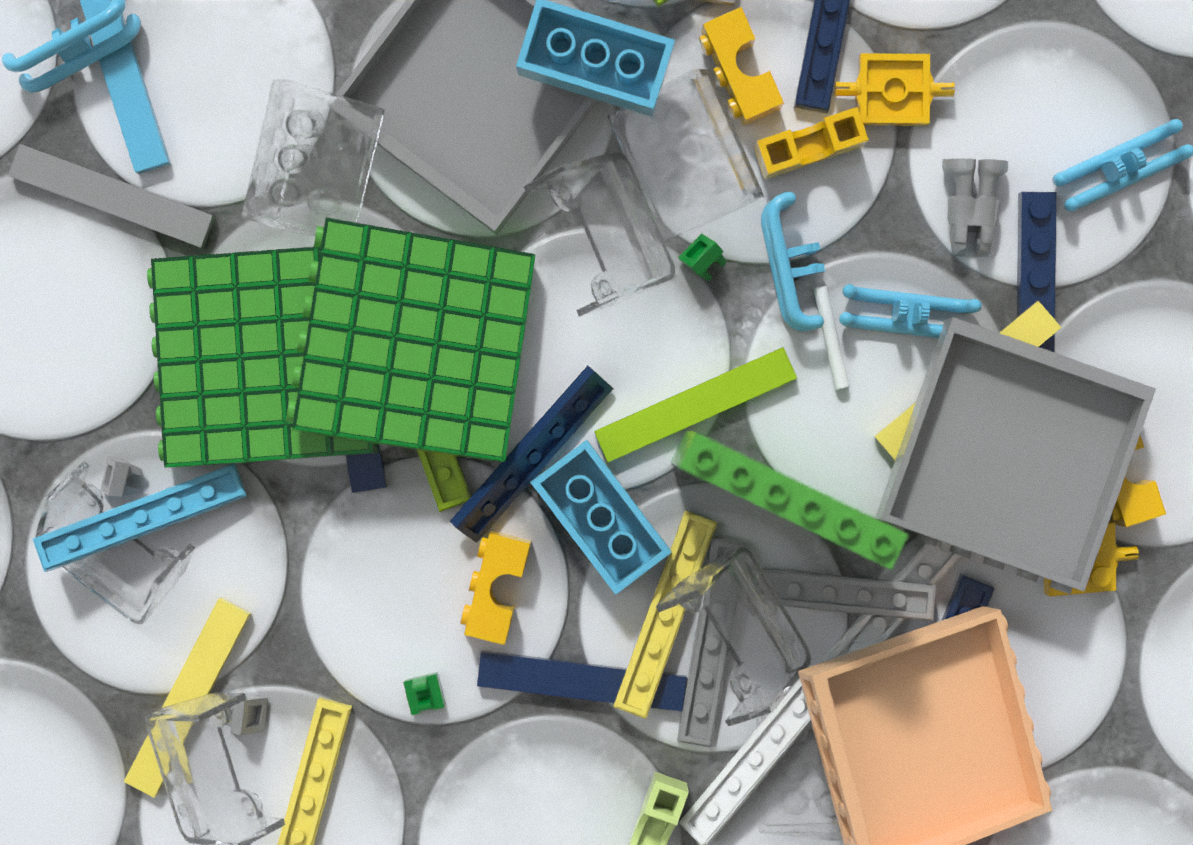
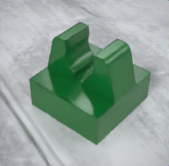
M702 233L678 257L685 267L707 281L713 278L707 271L713 262L721 267L726 264L722 255L724 251L715 241Z
M438 672L403 681L411 715L446 706Z

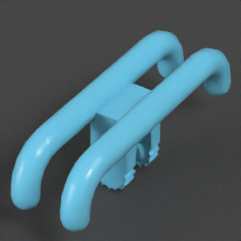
M111 0V4L107 9L83 23L78 18L70 21L71 29L65 33L60 28L52 31V40L27 54L16 58L12 53H5L2 57V63L8 71L22 72L58 53L64 61L61 65L36 78H32L28 73H23L19 76V84L24 91L31 93L40 92L130 43L140 31L141 20L138 15L129 14L126 19L127 24L120 32L92 47L89 36L116 21L125 9L126 0Z
M1173 119L1055 174L1052 182L1057 187L1071 183L1101 168L1107 179L1106 182L1067 199L1064 203L1065 210L1074 212L1193 156V146L1189 144L1183 145L1149 162L1146 161V157L1142 152V149L1180 132L1183 128L1182 121Z
M784 192L777 195L764 207L761 214L762 232L780 312L784 321L795 330L812 331L821 328L824 324V319L820 315L808 316L801 311L794 279L824 272L825 267L824 263H815L806 267L791 268L789 259L804 254H814L821 249L819 242L786 248L780 212L781 210L788 209L790 205L796 202V195L793 192Z
M847 284L842 290L845 298L893 305L892 318L863 316L844 312L839 316V322L845 327L939 338L943 325L927 323L930 309L957 313H977L981 310L982 304L978 299L938 297L862 288Z

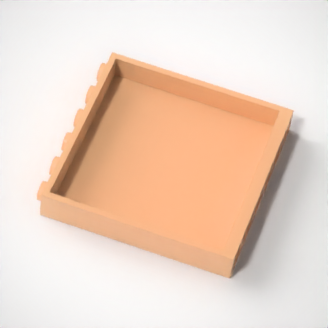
M982 606L798 671L844 845H967L1052 811L1049 799L1051 797L1050 787L1044 779L1041 768L1042 756L1036 747L1032 733L1034 731V724L1027 713L1024 701L1025 689L1018 678L1015 666L1017 664L1015 652L1010 647L1007 635L1008 623L1000 609Z

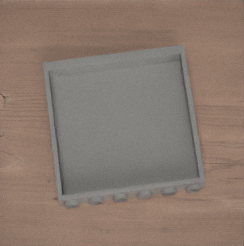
M406 0L329 102L328 106L333 112L498 235L599 100L518 75L516 64L536 0Z
M955 317L947 318L943 324L875 518L883 520L884 523L904 532L906 528L917 532L916 540L935 547L938 540L951 544L950 552L970 559L972 552L985 556L983 564L1004 570L1005 564L1018 568L1016 575L1037 582L1039 576L1052 580L1050 587L1071 594L1072 588L1085 591L1156 388Z

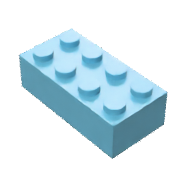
M536 0L516 69L519 76L653 117L672 57L675 40L548 0Z
M585 440L530 482L615 595L672 553L669 546L588 440Z

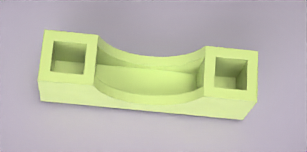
M654 771L628 845H667L672 831L678 824L689 793L686 782Z

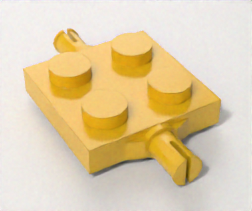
M861 53L859 55L856 81L835 82L834 89L836 90L834 91V96H855L864 126H928L930 124V105L933 97H954L955 83H934L930 72V54Z
M1109 520L1085 591L1072 588L1071 594L1051 588L1052 580L1044 578V593L1051 597L1116 591V568L1118 561L1138 560V548L1136 545L1117 547L1116 525Z

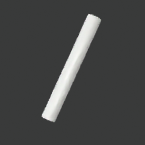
M827 286L814 288L818 313L824 319L822 330L835 389L849 387Z

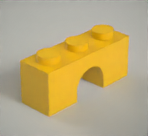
M742 7L704 23L701 30L702 36H699V42L706 56L712 55L716 67L713 68V73L719 87L725 86L731 99L727 100V105L734 119L740 118L744 126L780 110L784 101L771 72L768 71L759 76H748L743 74L737 67L736 56L740 52L753 47L756 39Z
M855 107L825 117L821 122L794 132L787 130L756 141L753 148L763 178L767 180L859 149L869 139L859 109Z
M1141 435L1139 436L1135 450L1144 448ZM1125 477L1110 520L1112 522L1115 521V525L1129 527L1166 515L1156 481L1141 480L1131 483Z
M491 531L488 538L482 537L477 557L483 558L480 572L473 571L469 591L474 592L472 604H465L460 622L461 625L466 626L464 635L505 645L515 607L504 605L494 597L492 591L493 582L497 577L504 574L518 577L523 576L532 541Z

